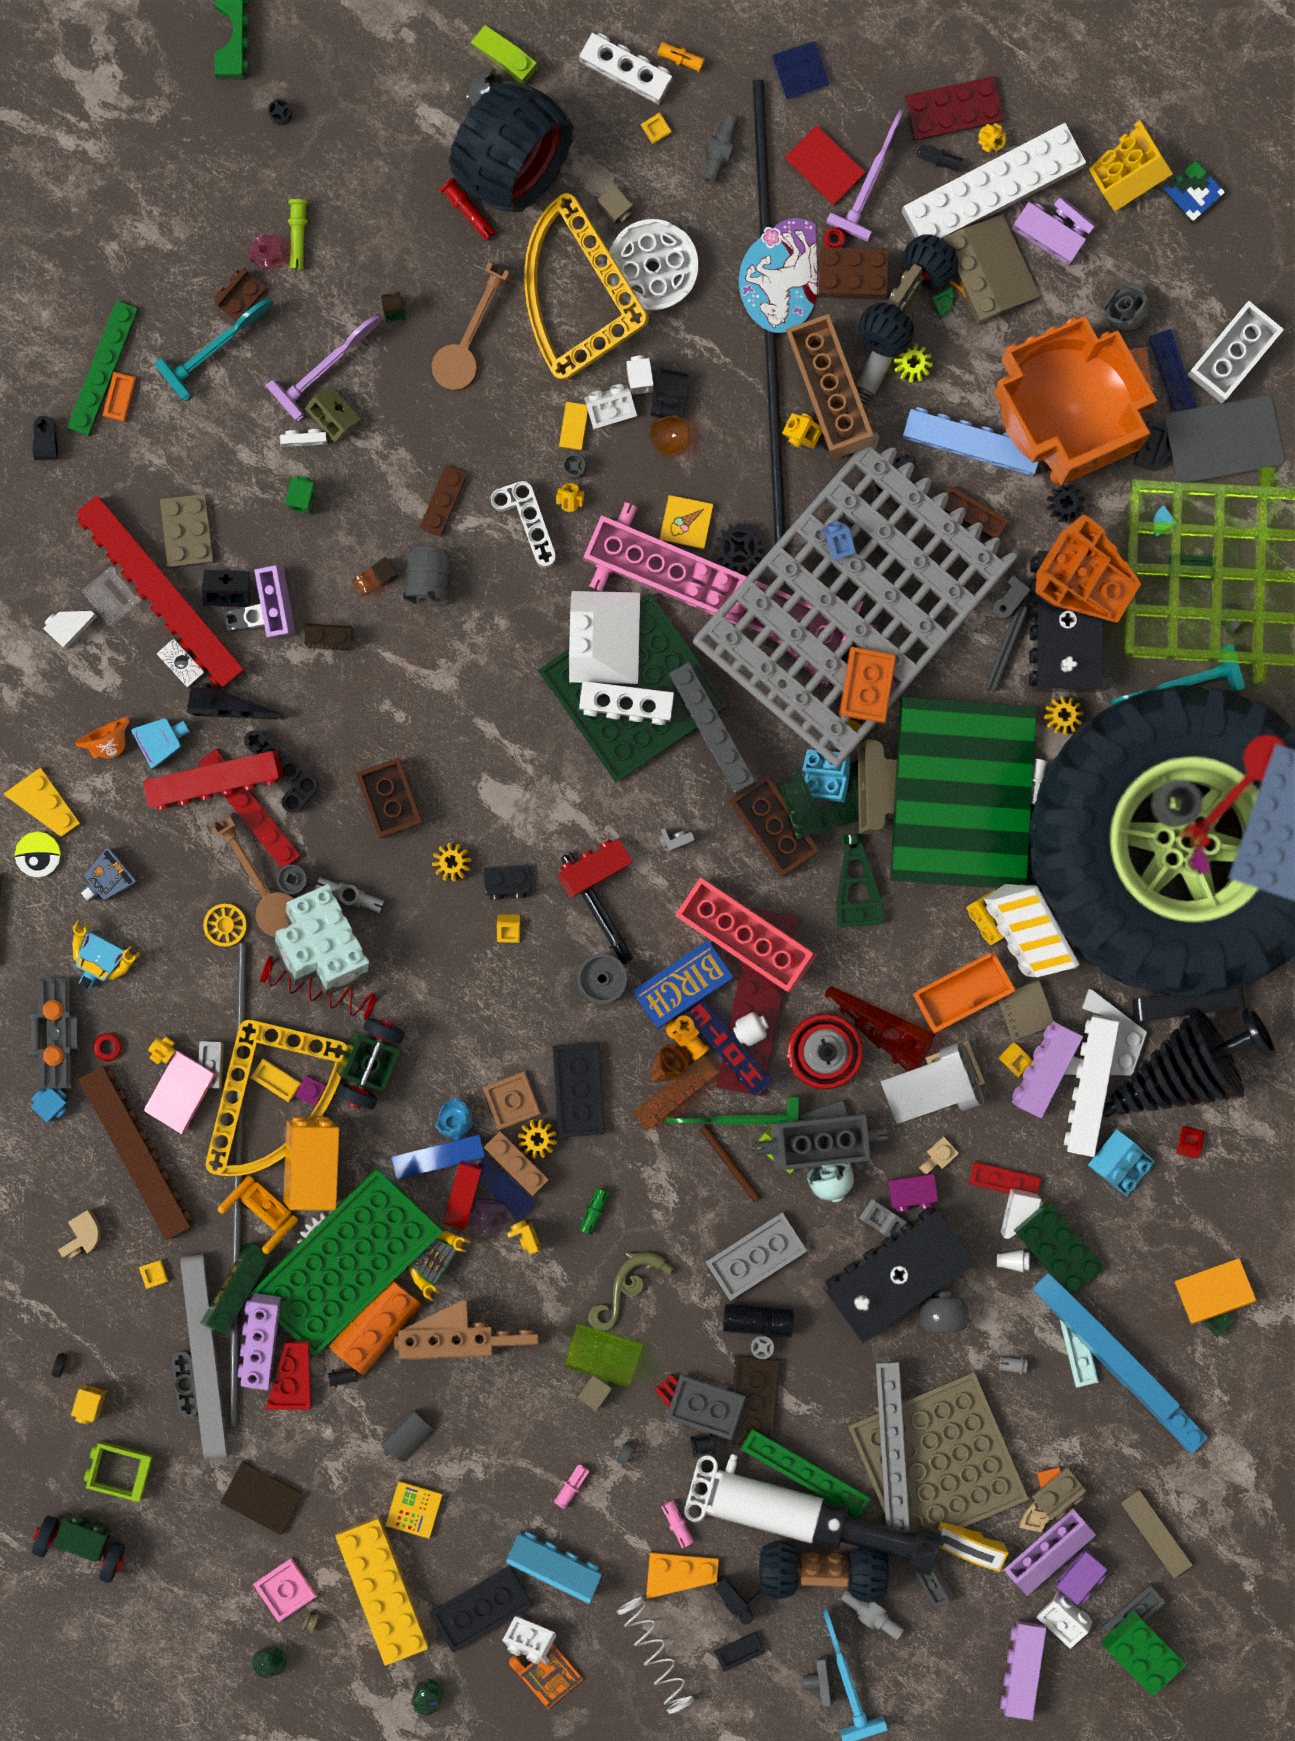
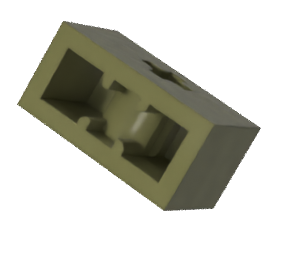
M332 385L315 395L305 407V410L334 442L352 432L361 420Z

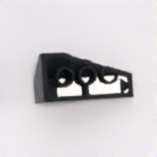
M197 683V687H191L187 713L191 716L283 720L281 713L218 689L210 688L211 684Z

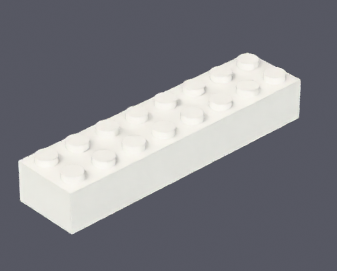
M1063 123L903 206L902 214L915 238L923 234H930L942 239L958 230L977 224L1084 168L1086 161L1066 123Z

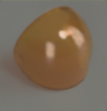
M669 415L651 423L650 438L654 447L661 455L671 457L687 448L690 442V429L683 418L677 415Z

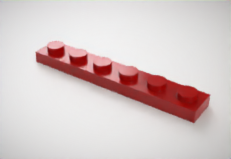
M214 749L201 759L198 764L200 767L225 762V759L217 749ZM241 786L234 788L235 793L223 795L281 868L292 864L301 856L249 790L243 791Z

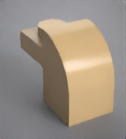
M89 1209L68 1222L77 1238L58 1249L62 1258L68 1255L71 1259L82 1252L80 1248L82 1246L86 1253H89L98 1245L101 1238V1227L94 1213Z

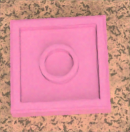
M292 1557L253 1583L278 1622L317 1597L316 1592Z

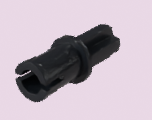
M920 145L917 152L918 158L937 164L936 167L940 165L956 172L959 171L963 158L945 153L943 149L939 151L925 145Z

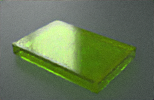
M577 1324L564 1367L630 1388L643 1344Z

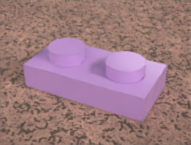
M1063 196L1054 204L1057 207L1056 212L1064 219L1069 217L1075 222L1073 226L1083 234L1085 231L1088 234L1091 233L1097 226Z

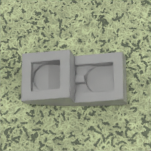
M871 1199L859 1217L887 1237L891 1234L894 1237L901 1232L899 1228L907 1223L873 1199Z

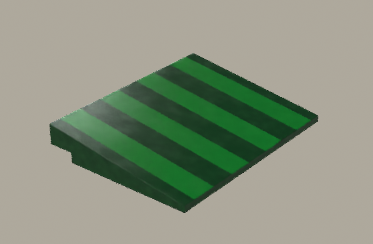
M900 697L890 881L980 888H1000L1004 884L1026 885L1036 707Z

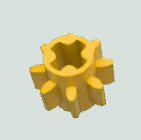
M994 123L993 126L987 124L980 130L978 143L982 145V149L990 153L992 149L997 152L1003 148L1006 143L1005 135L1007 134L1002 131L1003 127Z
M567 483L562 486V489L558 488L556 504H561L564 511L573 512L578 507H582L584 491H579V487L576 484Z
M167 1036L163 1040L157 1037L148 1049L152 1053L149 1058L156 1064H160L161 1061L167 1064L176 1052L172 1048L175 1042Z

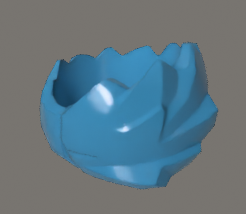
M453 1098L448 1100L441 1107L439 1119L435 1127L444 1137L454 1140L462 1139L473 1127L472 1110L460 1099Z

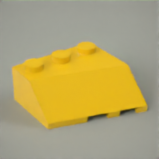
M1140 119L1134 124L1135 129L1129 135L1124 134L1119 139L1121 143L1114 150H1108L1089 168L1090 173L1114 212L1173 174Z

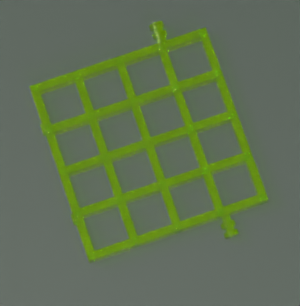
M1272 467L1259 468V474H1261L1259 483H1261V486L1148 480L1131 481L1130 514L1127 519V529H1129L1128 565L1136 577L1137 574L1170 576L1169 606L1136 605V594L1134 595L1124 612V618H1126L1124 657L1255 663L1253 683L1256 684L1267 683L1265 675L1268 674V669L1265 668V664L1295 666V655L1263 653L1264 622L1295 624V613L1264 611L1265 581L1295 582V571L1265 570L1266 539L1295 541V530L1267 528V498L1295 500V488L1271 487V483H1273L1271 474L1274 472ZM1140 491L1173 493L1172 523L1140 522ZM1182 494L1215 495L1214 525L1181 524ZM1225 496L1258 498L1257 528L1224 526ZM1138 533L1171 534L1170 565L1137 563ZM1181 535L1214 537L1213 567L1180 565ZM1223 538L1256 539L1255 569L1223 567ZM1179 576L1213 578L1212 608L1178 607ZM1222 578L1255 580L1254 611L1221 609ZM1135 615L1169 617L1168 648L1134 646ZM1178 618L1211 619L1210 650L1177 649ZM1221 620L1254 622L1253 653L1220 651Z

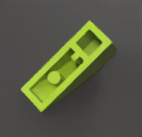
M486 25L471 41L473 46L518 83L525 84L537 70V63Z

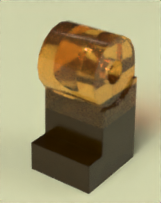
M384 557L367 569V571L354 578L352 583L361 597L395 579L398 575L387 558Z

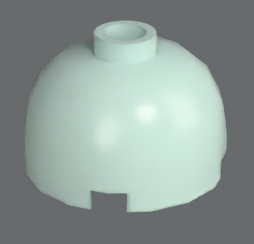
M850 1163L821 1166L822 1169L815 1171V1168L810 1170L807 1174L809 1186L820 1199L832 1200V1202L841 1201L853 1187L854 1174Z

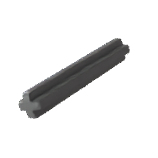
M1018 605L987 681L986 688L991 691H997L1029 612V609L1023 605Z

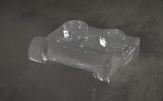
M113 565L81 590L110 627L142 601L122 581ZM110 579L128 601L127 604L123 606L104 582Z

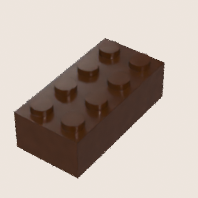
M768 775L756 782L755 787L729 801L780 877L819 851Z

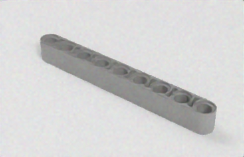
M204 1254L181 1256V1272L204 1460L228 1457V1444L214 1331L200 1324L211 1305L206 1259Z

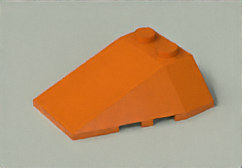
M1083 514L1060 533L1037 571L1035 593L1054 606L1118 623L1139 589L1141 582L1127 562L1123 561L1117 552L1116 546L1106 536L1103 527Z

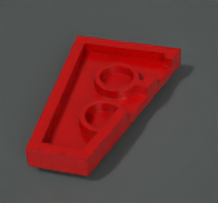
M286 1341L265 1410H311L309 1341Z

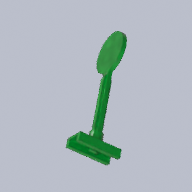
M786 1097V1113H776V1115H719L711 1118L667 1117L665 1118V1123L770 1125V1123L795 1121L799 1120V1097Z

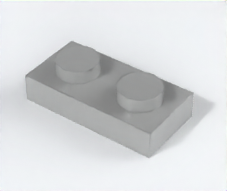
M199 1042L198 1063L216 1073L209 1088H222L224 1042Z

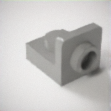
M665 828L661 829L662 835L658 836L663 849L668 847L669 852L695 842L692 832L686 833L685 830L674 834V839L672 840L669 839Z

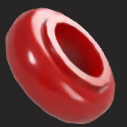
M104 1033L96 1038L93 1050L99 1059L112 1061L120 1055L122 1044L116 1035ZM105 1040H109L114 1044V1050L110 1054L104 1053L101 1049V1045Z

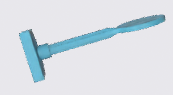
M827 1608L822 1609L836 1651L839 1671L854 1714L852 1716L854 1725L839 1729L842 1740L856 1741L887 1731L883 1715L867 1720L865 1712H862L846 1659L840 1651Z

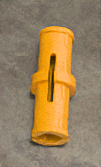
M663 41L657 53L658 56L676 62L675 64L678 66L682 64L697 72H700L705 59L686 52L685 48L679 49Z

